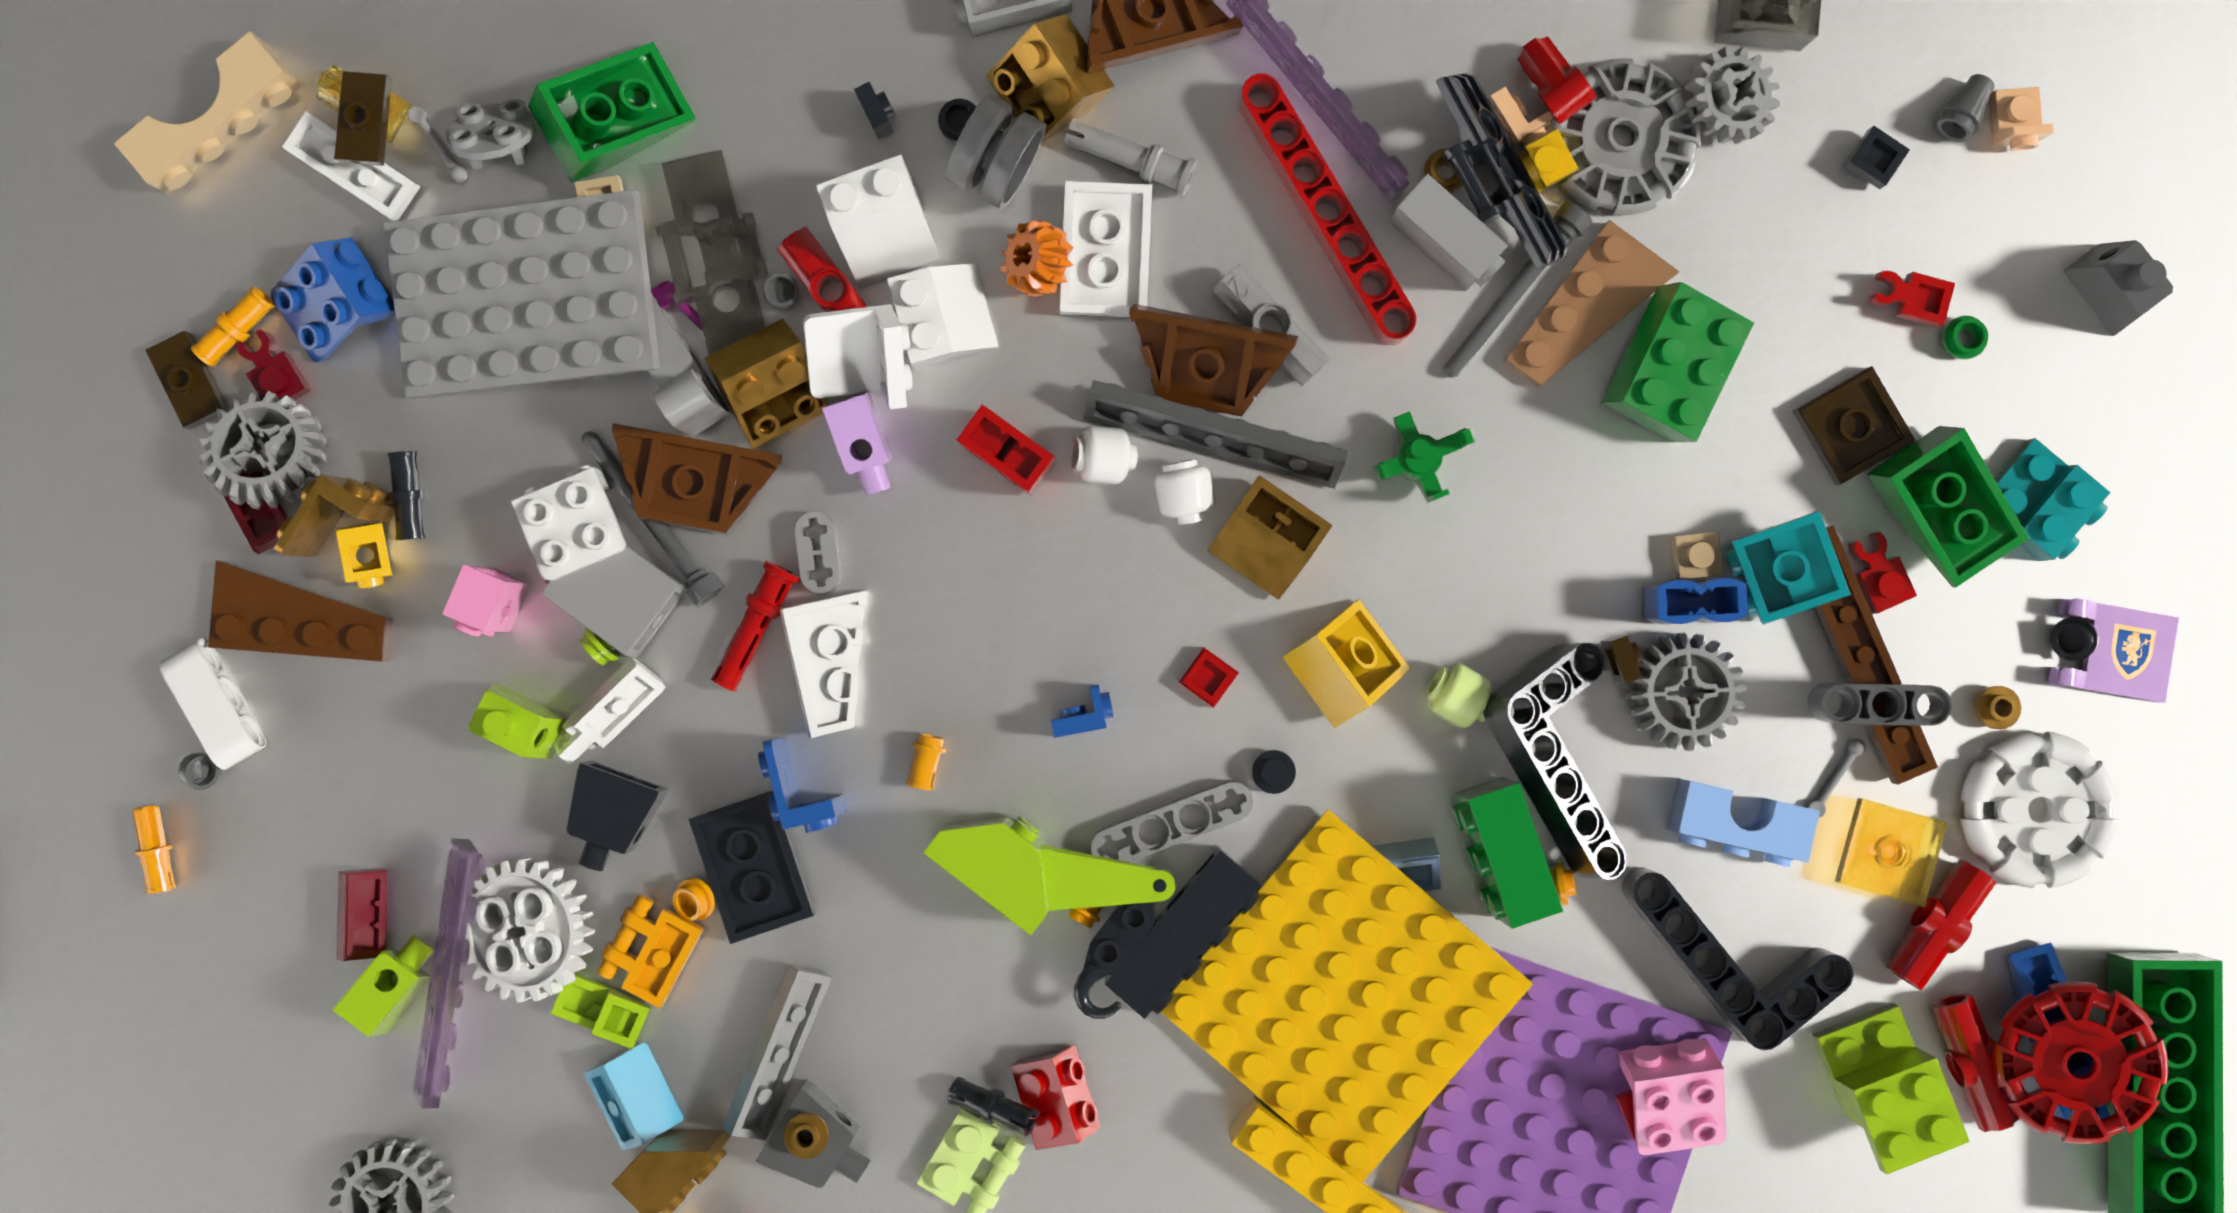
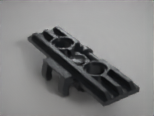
M1462 73L1444 76L1436 80L1459 126L1461 138L1460 143L1443 152L1441 156L1445 163H1451L1478 213L1476 217L1484 224H1488L1501 216L1515 229L1537 270L1565 259L1568 246L1476 76ZM1484 164L1489 166L1499 185L1498 189L1491 196L1487 193L1474 168Z

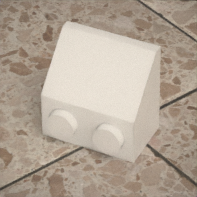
M975 263L927 267L887 278L898 320L900 323H906L908 327L910 349L907 350L910 364L915 371L999 348Z

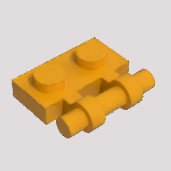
M638 894L632 907H626L620 921L623 924L613 942H607L601 954L604 959L597 973L604 978L612 980L619 967L628 971L629 973L621 988L661 1008L665 1004L705 928L692 921L685 920L668 908L662 910L656 922L653 921L647 914L654 900L646 895ZM639 932L648 938L637 957L628 949Z

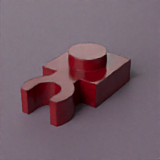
M261 329L256 331L257 336L261 340V347L256 352L252 351L248 343L241 341L236 343L238 353L244 359L252 361L256 366L245 374L261 400L270 391L277 395L278 401L285 395L293 398L295 401L312 390L290 353L281 351L275 355L276 341L270 333Z

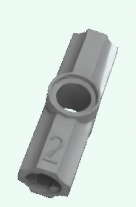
M1240 264L1232 269L1212 290V293L1243 325L1260 328L1259 320L1264 316L1271 315L1278 318L1282 323L1281 333L1299 336L1298 343L1281 365L1301 386L1308 382L1330 360L1292 320L1287 308L1276 303Z

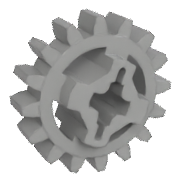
M1726 46L1718 52H1711L1701 59L1702 63L1691 69L1690 72L1695 79L1685 85V89L1694 93V97L1685 102L1686 107H1696L1698 113L1692 118L1693 123L1703 120L1706 124L1703 134L1708 136L1715 131L1718 132V143L1723 144L1732 139L1734 144H1740L1747 139L1758 136L1764 132L1765 126L1775 120L1770 111L1780 106V101L1772 98L1771 94L1779 89L1780 86L1778 83H1769L1767 78L1774 70L1772 67L1764 70L1761 69L1759 65L1762 56L1760 54L1751 59L1747 58V47H1741L1733 52L1731 46Z

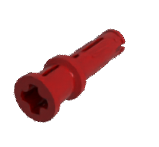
M765 560L763 564L765 572L754 593H748L746 597L748 608L720 664L711 677L714 683L736 692L742 676L749 666L772 619L777 620L778 616L781 617V605L792 584H798L800 576L768 560Z

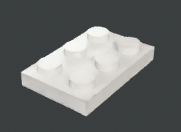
M1065 181L1063 232L1067 233L1066 242L1074 248L1068 255V260L1073 266L1066 268L1064 273L1067 282L1061 283L1060 314L1130 317L1129 310L1133 304L1147 306L1152 185Z

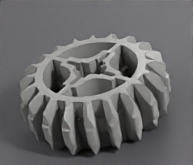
M268 391L261 401L257 394L250 392L248 402L242 404L238 399L232 398L234 409L228 413L225 410L217 409V415L221 420L218 423H205L206 430L212 436L199 439L200 446L206 451L199 455L200 463L207 468L204 471L205 477L211 483H215V489L222 496L227 497L230 495L229 498L237 505L242 506L247 501L252 508L259 510L263 502L266 501L271 508L277 509L279 497L282 496L289 502L295 503L293 491L298 488L304 490L308 485L306 482L308 477L318 478L321 472L315 464L327 462L326 455L321 450L327 444L326 438L322 433H319L321 431L320 423L316 418L311 417V412L305 405H297L293 398L287 395L278 401L277 395ZM266 424H281V425H285V426H283V427H281V428H280L278 425H276V426L271 427V428H268V429H263V428L258 427V426L266 425ZM259 439L264 443L265 454L269 459L268 462L263 458L262 447L258 442ZM291 455L290 459H289V460L287 461V463L285 464V461H286L287 458ZM258 471L266 472L269 474L267 476L259 478H248L241 476L245 473L252 475V473Z
M1685 632L1676 633L1674 643L1669 636L1660 637L1658 643L1660 650L1653 645H1646L1644 652L1649 661L1643 659V666L1639 667L1642 678L1630 682L1637 683L1636 691L1629 690L1624 694L1626 699H1637L1638 705L1628 710L1629 715H1644L1639 721L1637 728L1643 732L1653 728L1650 740L1660 743L1666 737V747L1676 750L1681 743L1684 750L1694 751L1697 741L1702 747L1708 748L1712 746L1711 733L1717 738L1724 739L1727 736V732L1722 725L1723 722L1736 726L1739 722L1736 716L1731 714V710L1744 709L1745 707L1744 702L1735 700V693H1743L1747 687L1745 684H1734L1733 679L1740 676L1743 670L1741 667H1727L1733 660L1734 655L1731 652H1724L1718 655L1720 642L1712 640L1705 646L1704 635L1694 634L1689 641V637ZM1691 656L1707 666L1715 683L1701 681L1698 677L1696 666H1692ZM1675 658V665L1671 666V677L1664 685L1654 686L1661 669ZM1685 686L1703 689L1702 692H1692L1691 697L1685 696L1686 698L1667 694L1669 691H1678L1679 687ZM1715 697L1711 711L1703 720L1696 724L1695 718L1700 717L1702 703L1709 698ZM1655 700H1666L1673 706L1674 716L1679 717L1680 728L1669 723L1661 715Z
M398 1138L387 1141L385 1146L381 1141H376L368 1146L367 1151L360 1149L352 1155V1162L342 1165L339 1171L342 1177L335 1180L331 1187L339 1195L333 1197L328 1206L340 1209V1213H368L364 1205L365 1201L369 1207V1213H452L444 1205L453 1201L455 1194L443 1190L451 1182L452 1177L439 1176L437 1171L443 1167L444 1161L438 1160L433 1164L428 1161L431 1148H425L419 1154H416L415 1141H408L401 1148ZM391 1168L403 1173L397 1179H391L384 1174L378 1176L371 1170ZM415 1184L420 1192L422 1201L416 1196ZM399 1187L398 1191L394 1195L396 1202L392 1204L396 1206H393L387 1212H385L387 1207L390 1205L388 1198L392 1196L388 1194L392 1193Z

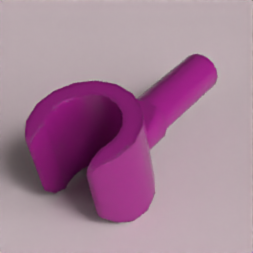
M664 281L652 288V295L664 310L676 304L679 310L701 331L709 324L688 304L689 302L684 298L683 293L675 283Z

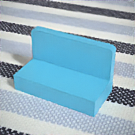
M647 1043L638 1044L633 1049L624 1052L616 1058L598 1064L584 1072L622 1151L646 1144L683 1120V1115Z

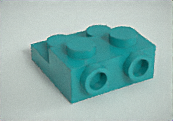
M2036 438L2028 439L1995 478V481L2030 538L2020 546L2038 561L2055 560L2057 557L2064 559L2069 556L2080 543V540L2075 536L2084 524L2090 526L2096 523L2108 509V506L2103 502L2111 493L2079 465H2067Z
M1815 511L1779 525L1770 526L1730 540L1733 550L1725 552L1734 577L1743 574L1748 588L1747 613L1749 618L1758 615L1763 625L1851 595L1820 511Z

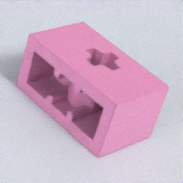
M463 564L442 614L456 620L454 628L470 635L479 637L480 634L493 637L495 632H511L531 584L490 567Z

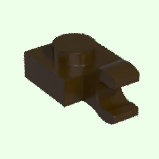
M1628 635L1614 636L1600 641L1604 651L1602 652L1604 657L1603 671L1610 670L1614 683L1626 684L1642 678L1639 667L1643 666V658L1635 641L1630 642Z

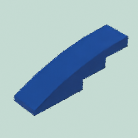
M2051 942L2007 955L2017 1001L2029 993L2035 996L2049 990L2047 985L2068 982ZM2059 1006L2043 1012L2048 1024L2053 1019L2065 1018ZM2029 1038L2032 1047L2035 1039ZM2076 1052L2067 1061L2068 1071L2074 1075L2087 1074L2093 1066L2091 1055L2085 1052ZM2057 1104L2055 1113L2056 1116L2067 1119L2072 1109ZM2106 1104L2094 1108L2100 1120L2110 1116Z

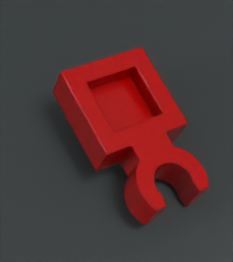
M1886 270L1875 274L1874 279L1885 282L1888 285L1889 292L1887 296L1880 293L1870 295L1868 301L1871 304L1886 306L1896 303L1899 304L1896 317L1936 328L1945 325L1955 283L1917 272L1907 274L1905 282L1893 271Z
M1880 531L1869 534L1870 540L1873 543L1870 553H1866L1863 550L1860 541L1848 543L1850 555L1856 561L1862 562L1865 568L1855 573V576L1872 614H1878L1917 596L1900 556L1886 558L1887 540Z

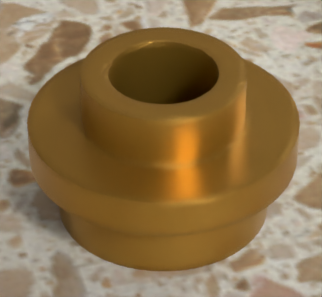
M1440 149L1429 156L1424 165L1423 173L1424 177L1429 174L1451 193L1458 190L1462 183L1451 163H1445L1441 156L1448 149ZM1442 165L1448 166L1452 170V177L1449 179L1441 178L1437 171L1438 167Z
M2005 686L1986 688L1979 694L1975 703L1978 719L1983 725L1991 729H2007L2013 726L2021 715L2022 706L2018 695L2012 689ZM2002 700L2005 703V712L1999 716L1995 711V704Z
M806 1112L794 1116L784 1130L786 1148L792 1155L801 1159H810L818 1156L823 1152L829 1141V1129L826 1122L814 1113ZM809 1130L813 1134V1142L809 1144L802 1143L798 1138V1132Z

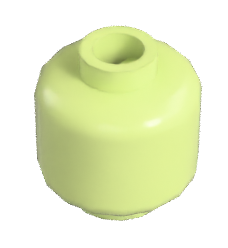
M1456 663L1448 668L1442 666L1435 673L1427 688L1426 696L1430 698V709L1434 714L1459 728H1467L1477 720L1480 722L1485 721L1483 711L1490 699L1492 684L1485 676L1461 663Z

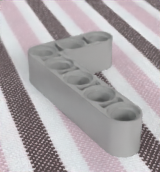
M652 295L660 370L649 371L660 388L653 392L652 396L663 415L673 427L694 437L731 412L666 309L664 310L657 303L658 301Z

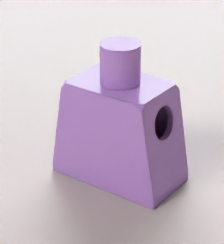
M865 392L823 407V413L846 474L850 475L858 472L866 495L890 488L891 486L883 463L889 462L892 455L871 392ZM864 439L868 441L872 453L868 456L858 454L855 446L856 440Z

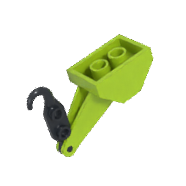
M1007 815L947 823L923 853L1030 936L1046 917L1048 911L1118 905L1092 938L1083 970L1078 975L1074 984L1073 994L1077 1007L1084 1015L1093 1019H1106L1113 1016L1121 1008V1003L1116 1001L1109 1007H1096L1090 1001V989L1098 980L1120 969L1151 930L1155 922V904L1169 899L1175 891L1173 875L1164 868L1043 845L1042 841L1037 838L1040 831L1022 816H1018L1016 820Z

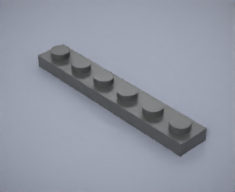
M1097 380L1092 382L1084 415L1085 420L1118 427L1125 431L1335 489L1348 452V450L1334 447L1325 442L1308 440L1291 435L1285 431L1265 428L1248 423L1242 419H1233L1208 412L1199 407H1190L1165 400L1156 395L1143 394L1122 388L1117 384L1104 383Z

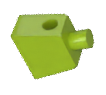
M496 683L484 693L467 729L518 756L552 759L556 752L553 743L564 729L562 726L569 718ZM544 729V733L540 741H535L538 734Z
M413 934L400 952L397 950L382 951L332 1011L367 1037L390 1033L429 981L431 975L421 967L435 951V948L420 936ZM394 972L397 974L398 977L396 987L392 982V976Z

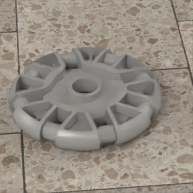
M1621 58L1590 65L1588 67L1589 71L1583 74L1592 89L1595 87L1602 89L1605 97L1597 102L1593 100L1570 117L1582 119L1579 131L1567 128L1569 119L1560 125L1554 119L1549 126L1545 127L1548 134L1558 129L1572 157L1581 153V161L1587 167L1562 179L1563 183L1560 186L1582 205L1592 210H1597L1598 207L1612 210V215H1632L1654 209L1657 206L1656 202L1665 197L1671 199L1682 189L1696 166L1697 162L1693 158L1696 148L1701 146L1700 122L1693 123L1692 118L1698 113L1696 107H1686L1685 102H1687V99L1682 93L1685 88L1671 74L1651 63L1646 67L1634 64L1633 59ZM1629 81L1641 84V93L1627 90ZM1667 102L1674 115L1666 120L1663 119L1661 113L1656 108V106ZM1618 125L1628 126L1634 133L1633 145L1624 147L1617 144L1613 138L1614 127ZM1669 141H1673L1678 145L1676 154L1666 152ZM1652 170L1657 180L1656 183L1648 187L1643 176ZM1606 178L1620 181L1617 193L1603 190Z

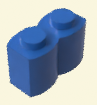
M1732 578L1710 579L1698 582L1688 580L1664 581L1651 584L1643 589L1645 620L1655 624H1686L1694 621L1703 623L1732 622L1748 615L1746 583Z

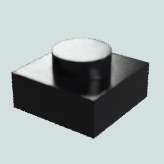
M870 82L855 88L854 91L877 138L880 139L894 132L888 119L895 116V113L885 92L882 91L875 94Z
M1872 126L1866 131L1844 166L1878 189H1882L1888 184L1910 149L1876 126Z

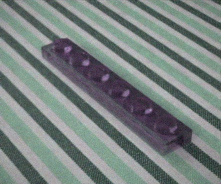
M1227 0L1226 5L1241 20L1243 26L1387 200L1392 203L1402 195L1410 184L1406 178L1408 176L1406 167L1396 156L1391 155L1388 157L1379 146L1381 140L1375 129L1366 121L1362 124L1350 111L1353 109V106L1346 94L1339 88L1333 90L1323 78L1325 76L1324 69L1316 58L1310 54L1305 56L1295 44L1297 38L1292 29L1284 21L1277 23L1268 12L1270 6L1267 0Z
M451 838L413 1093L421 1109L439 1108L441 1092H447L450 1084V1067L446 1065L448 1050H454L456 1045L457 1028L456 1024L452 1023L454 1008H460L463 1000V983L459 981L461 966L467 965L470 954V943L468 939H465L467 923H473L476 915V898L472 896L474 881L480 880L483 870L482 854H478L470 839Z

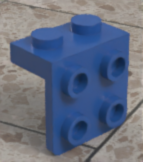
M352 237L311 244L271 289L273 302L314 362L326 360L357 326L391 319L395 314L394 300Z
M783 737L763 741L764 751L758 752L759 765L763 777H770L774 794L769 795V807L773 820L775 822L781 821L782 830L804 825L805 832L808 833L838 824L837 816L848 811L844 794L801 804L786 739Z

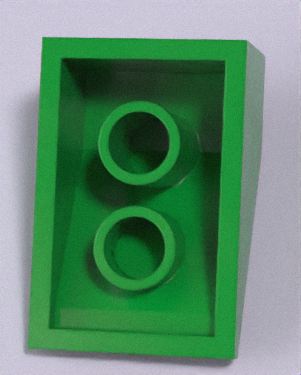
M654 42L538 83L528 104V108L570 183L620 163L693 123L696 119Z
M1938 426L1867 474L1888 511L1951 587H1958L2030 539L1965 428Z

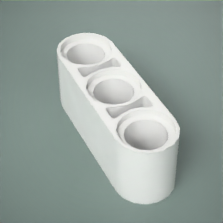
M200 638L160 661V670L203 748L216 766L226 770L266 747V737L219 653L215 648L208 647L206 639Z

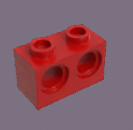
M983 404L956 439L960 446L1030 496L1056 461L1054 455Z

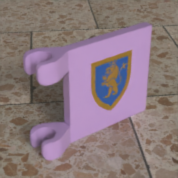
M2079 598L2061 599L2059 615L2090 620V623L2097 630L2099 640L2096 650L2083 660L2082 670L2051 667L2048 673L2049 684L2166 703L2179 617L2101 604Z

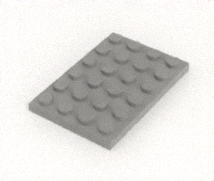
M628 190L384 222L406 398L660 370L640 192Z

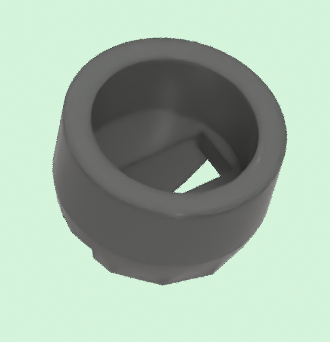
M784 272L770 275L763 287L765 301L775 309L791 307L796 302L799 294L797 281L794 277ZM782 282L785 302L777 301L774 283Z
M192 753L182 759L179 764L178 774L181 780L189 787L196 790H204L216 783L220 775V768L213 763L207 754ZM194 763H195L196 772H197L198 777H199V779H195V780H194L193 770H192V765H193Z

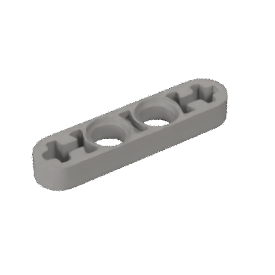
M1234 780L1226 781L1109 825L1099 830L1093 837L1091 843L1092 855L1110 858L1108 853L1100 854L1098 848L1104 844L1103 837L1110 835L1113 841L1124 839L1127 835L1122 829L1128 826L1132 827L1133 840L1140 850L1131 853L1129 843L1118 848V857L1113 859L1131 862L1245 818L1250 813L1253 806L1252 794L1247 786L1241 782ZM1228 789H1233L1236 794L1243 793L1245 795V800L1239 803L1241 810L1233 813L1230 807L1219 809L1217 812L1221 819L1212 822L1211 809L1204 800L1205 797L1213 795V803L1216 804L1226 799L1225 791ZM1188 804H1197L1204 810V821L1197 828H1187L1180 822V811ZM1149 819L1159 821L1164 827L1162 839L1154 844L1142 841L1138 832L1140 825Z

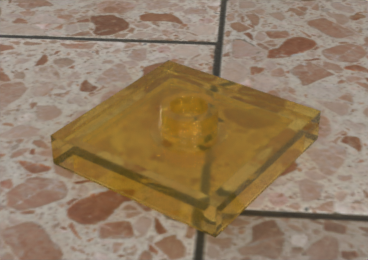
M1857 798L1835 882L1925 907L1948 822L1863 798Z

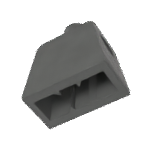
M2137 240L2098 244L2063 270L2112 336L2117 335L2174 292V286L2166 277L2167 271L2163 263L2153 260L2144 246Z
M807 1080L756 1159V1162L814 1187L823 1188L834 1170L857 1183L871 1160L849 1146L860 1128L857 1122L816 1085ZM806 1112L814 1113L826 1122L829 1129V1141L823 1152L818 1156L810 1159H801L792 1155L786 1148L784 1130L794 1116ZM809 1130L798 1132V1138L802 1143L809 1144L813 1142V1134Z

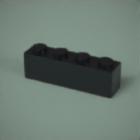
M1218 846L1155 918L1153 927L1120 969L1105 976L1104 984L1142 1018L1145 1019L1151 1011L1158 1015L1173 998L1174 994L1170 989L1180 978L1185 981L1189 980L1199 969L1203 962L1199 956L1209 944L1216 948L1226 938L1232 929L1227 924L1238 911L1243 915L1246 914L1257 902L1260 895L1256 890L1261 884L1251 873Z

